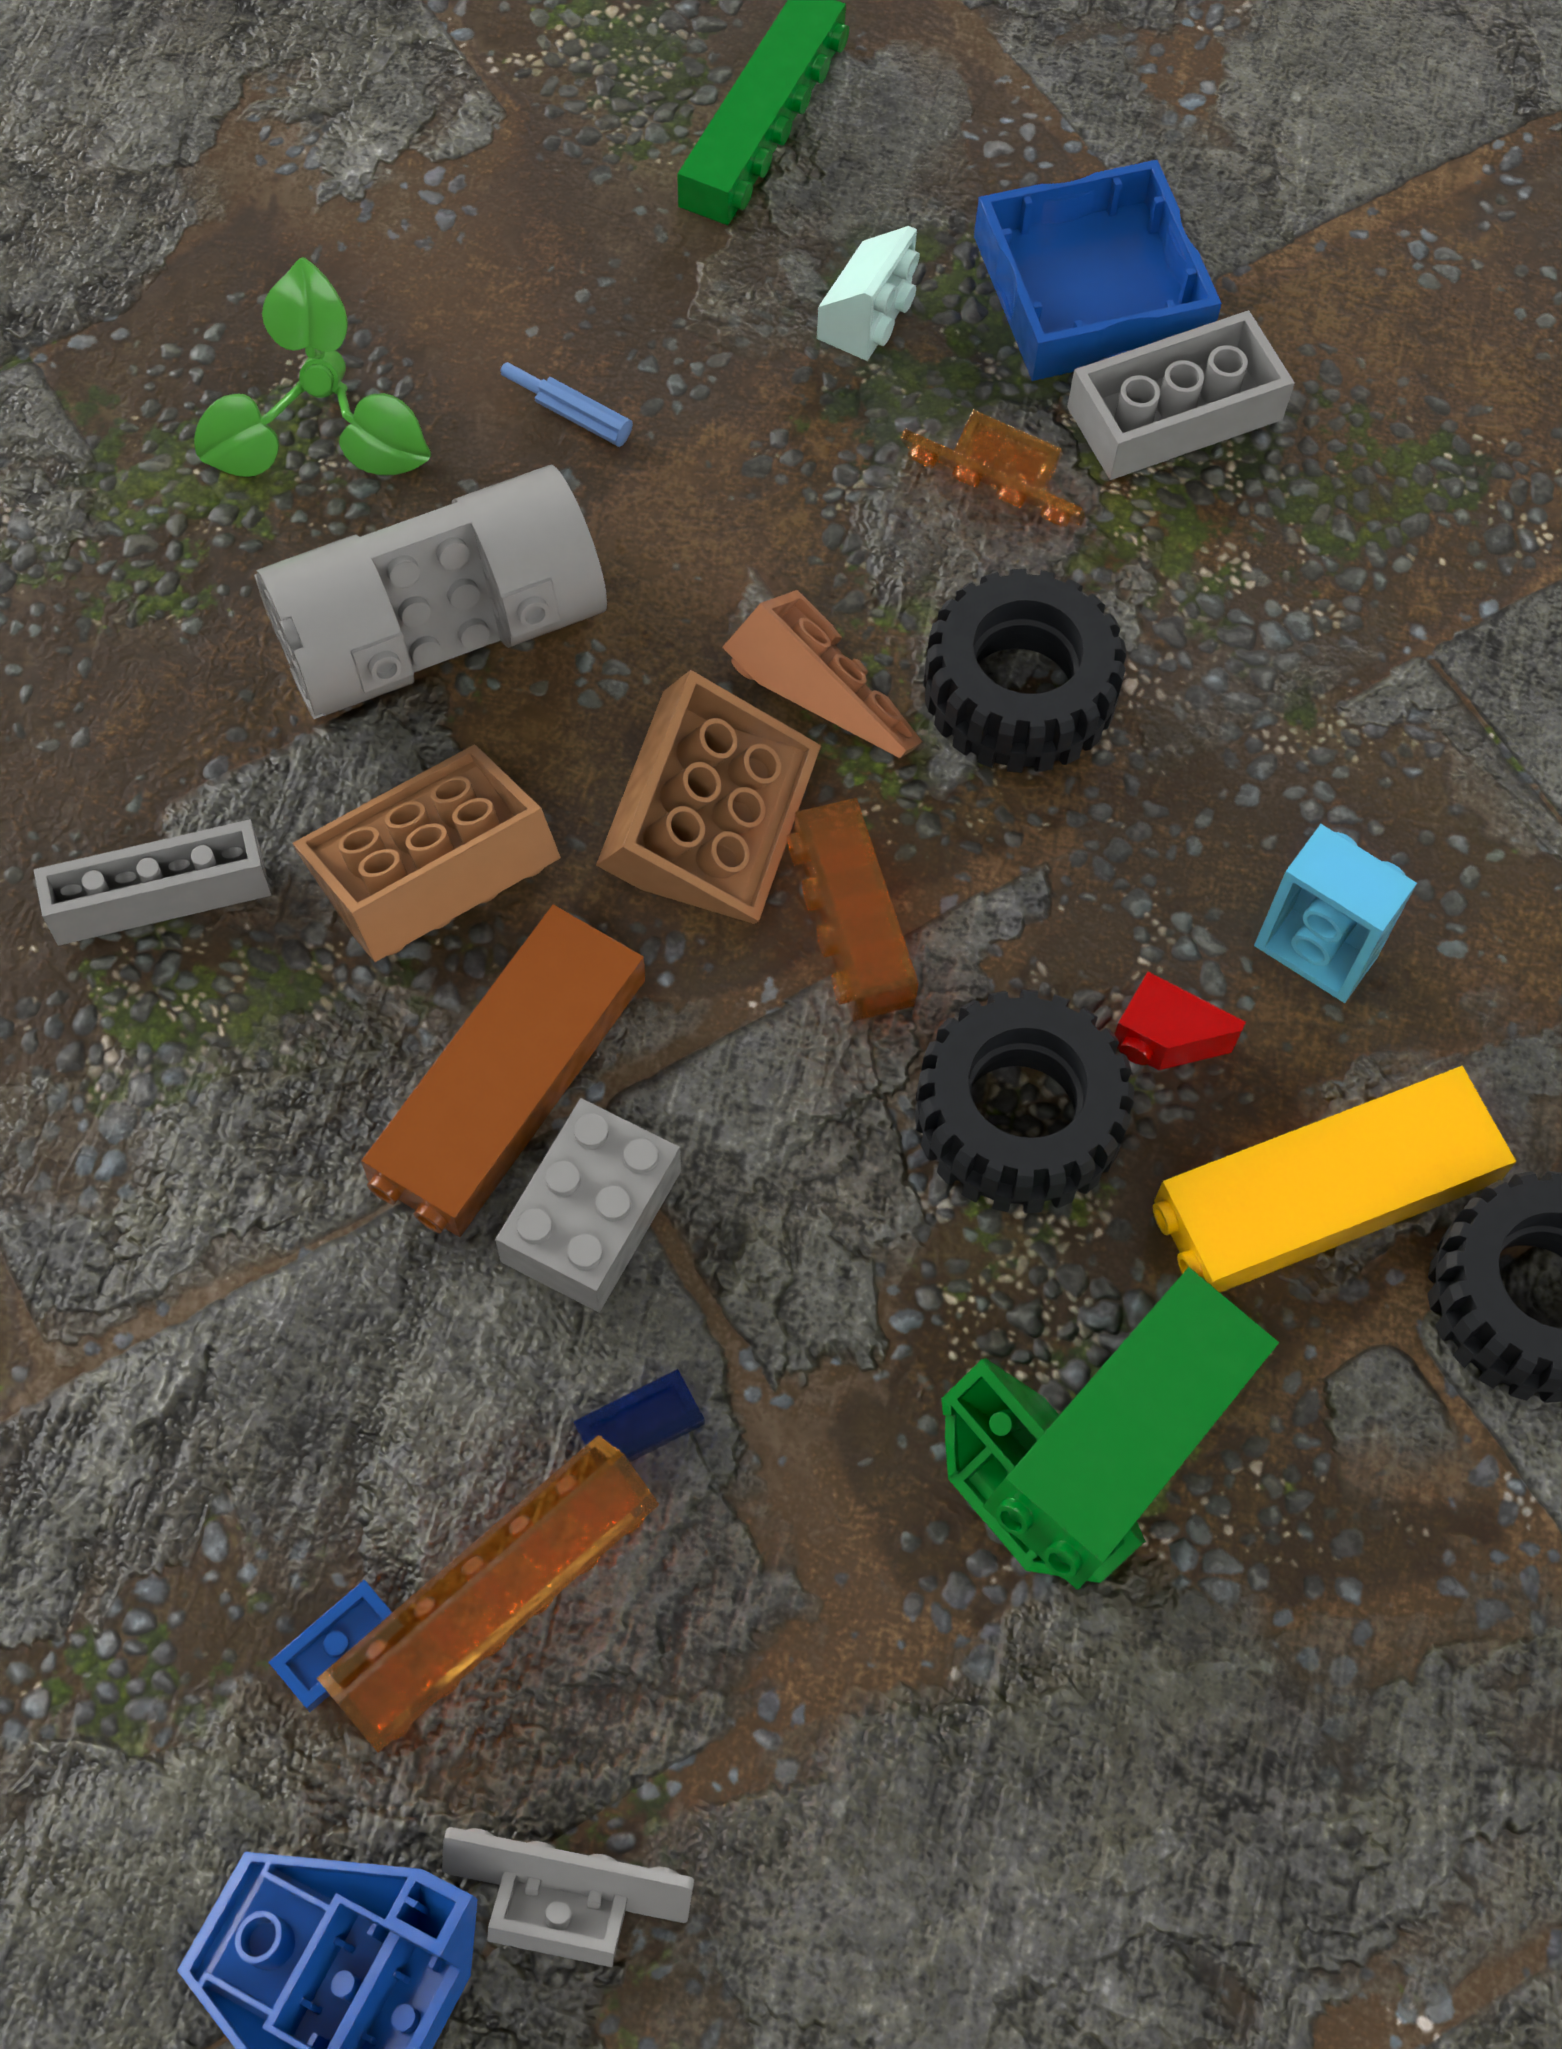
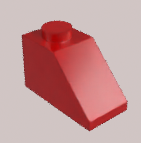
M1147 972L1119 1020L1114 1035L1119 1041L1117 1049H1119L1120 1053L1126 1055L1129 1061L1138 1065L1148 1064L1157 1070H1163L1232 1053L1246 1021Z

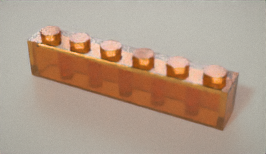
M596 1436L317 1677V1680L379 1753L391 1741L402 1737L410 1729L412 1723L437 1700L451 1694L459 1685L460 1680L486 1657L497 1653L505 1645L507 1639L530 1618L545 1611L552 1603L554 1597L579 1575L590 1571L597 1564L599 1558L623 1536L638 1529L645 1517L659 1506V1503L626 1456L602 1437Z

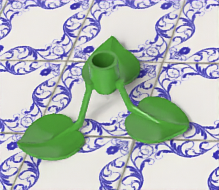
M304 257L299 258L269 291L264 301L262 317L267 332L278 345L292 351L305 348L308 359L300 370V381L263 416H261L255 401L245 394H231L217 399L207 408L197 425L194 438L196 455L203 463L235 476L250 477L263 473L274 463L279 451L278 437L267 424L272 422L301 393L306 391L317 398H325L333 393L337 394L342 416L350 423L341 433L339 444L344 455L353 465L363 471L376 475H397L418 468L429 460L431 451L425 442L416 416L403 401L385 393L371 394L359 401L354 414L351 412L346 395L348 388L346 384L341 382L345 375L346 365L343 357L336 351L342 345L347 334L348 320L345 308L327 277L308 259Z

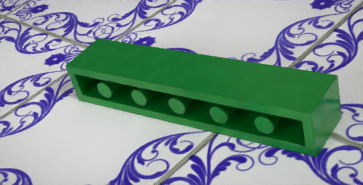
M787 0L677 173L678 207L727 226L738 209L744 210L747 207L757 178H764L766 176L775 149L778 145H785L796 115L804 114L810 102L812 89L816 83L821 84L824 82L835 52L841 53L847 43L849 26L845 25V3L837 0Z

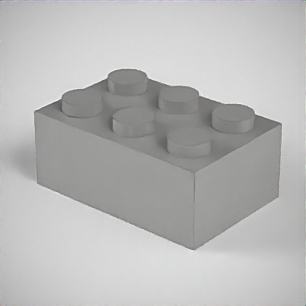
M580 1098L495 1239L500 1262L600 1313L681 1173L680 1147Z

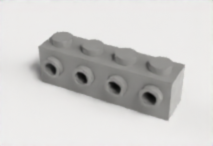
M251 819L34 869L42 917L58 946L271 896L262 851Z

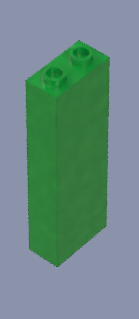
M1188 1267L1005 1477L982 1507L996 1518L999 1525L1006 1532L1016 1536L1044 1560L1047 1567L1054 1574L1064 1578L1075 1589L1079 1590L1104 1563L1279 1342Z

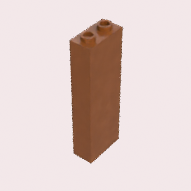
M553 904L361 1160L367 1180L369 1181L367 1187L376 1196L389 1204L394 1205L399 1200L414 1209L413 1214L415 1218L432 1231L441 1233L445 1228L456 1236L461 1237L645 982L644 956Z

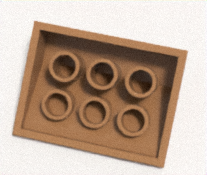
M688 671L662 693L596 866L640 890L752 924L759 922L821 745L696 672Z
M475 744L293 842L296 852L353 937L374 962L400 952L412 941L432 930L446 926L453 918L478 904L491 901L498 893L525 878L539 874L544 867L561 858L542 808Z

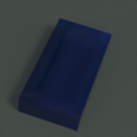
M678 1369L574 1421V1427L600 1478L705 1425V1419Z

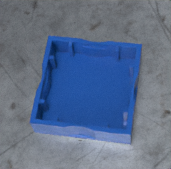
M1158 160L1095 172L1071 182L1038 184L981 196L978 199L974 238L1032 381L1074 372V369L1217 321L1222 303L1199 251L1193 246L1181 223L1180 209Z

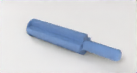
M509 362L502 365L501 375L537 394L535 396L536 403L617 447L622 446L627 441L633 426L632 420L550 376L547 381L545 379L540 380Z

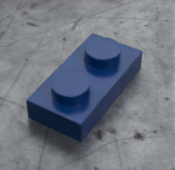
M363 1580L268 1663L306 1709L311 1712L401 1634L405 1627L370 1585Z

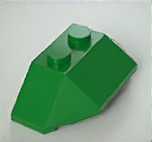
M981 1359L941 1398L943 1415H945L948 1480L1026 1571L1057 1576L1047 1567L1044 1560L1016 1536L1006 1532L999 1525L996 1518L982 1506L1005 1477L1058 1418L1059 1414L1042 1395L988 1359ZM1137 1521L1104 1563L1087 1581L1101 1583L1146 1542Z

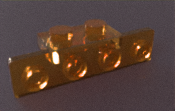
M976 410L972 411L954 450L907 429H904L900 437L906 448L910 450L907 456L924 466L934 468L938 462L954 469L951 476L964 484L974 488H978L980 482L998 489L995 495L1001 500L1019 508H1022L1024 502L1042 509L1040 516L1058 526L1066 528L1069 521L1082 526L1086 516L1081 507L1046 492V488L1063 455L1062 449Z

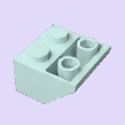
M906 226L862 241L818 307V340L868 361L878 344L884 346L888 342L894 328L895 318L900 311L903 313L908 311L915 297L916 285L912 284V276L917 268L920 257L919 252L915 251L917 229Z

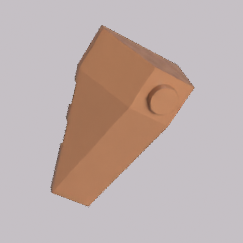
M798 590L760 603L723 646L724 650L732 657L731 662L735 669L744 677L755 680L761 686L898 758L915 750L923 742L889 697L879 691L870 690L866 685L867 679L865 676L868 670L860 660H851L842 654L836 646L842 639L840 634Z

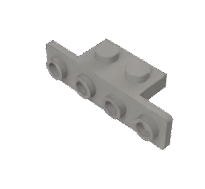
M449 1827L443 1839L442 1871L444 1873L500 1885L488 1926V1942L612 1967L626 1911L680 1923L688 1921L694 1879L690 1876L680 1875L672 1869L666 1867L646 1868L617 1862L612 1857L603 1854L588 1856L559 1850L550 1844L540 1841L526 1843L494 1836L488 1831L476 1828L463 1830Z

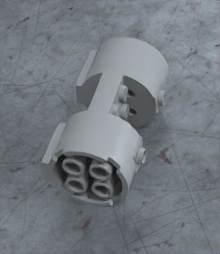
M553 465L536 469L455 498L450 505L359 537L355 534L256 570L257 574L254 575L267 615L291 667V674L313 719L329 715L410 685L414 682L413 675L416 671L500 640L509 648L604 613L607 609L605 582L592 537L568 483L560 471Z

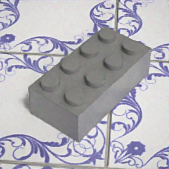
M1248 310L1074 369L1067 408L1109 480L1283 420L1295 382Z

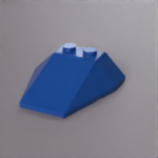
M244 1852L177 1971L235 2049H433L471 1976L478 1899L423 1869Z

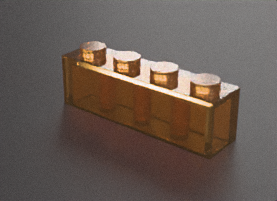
M857 798L795 812L794 833L787 835L788 847L794 865L802 864L807 879L802 880V890L809 911L817 910L822 925L817 926L816 930L822 955L824 958L832 956L837 972L832 973L831 977L838 1004L847 1003L853 1021L914 1007L919 983Z

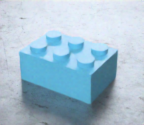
M1320 824L1286 870L1254 946L1343 1003H1346L1378 958L1417 882L1408 878L1395 864L1381 861L1358 847L1356 842L1346 834L1334 832Z

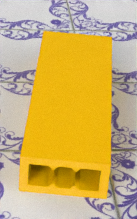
M1462 1065L1166 1179L1162 1182L1154 1200L1153 1213L1164 1235L1171 1234L1180 1252L1177 1255V1260L1181 1273L1183 1274L1190 1267L1221 1293L1484 1189L1498 1180H1503L1516 1163V1160Z

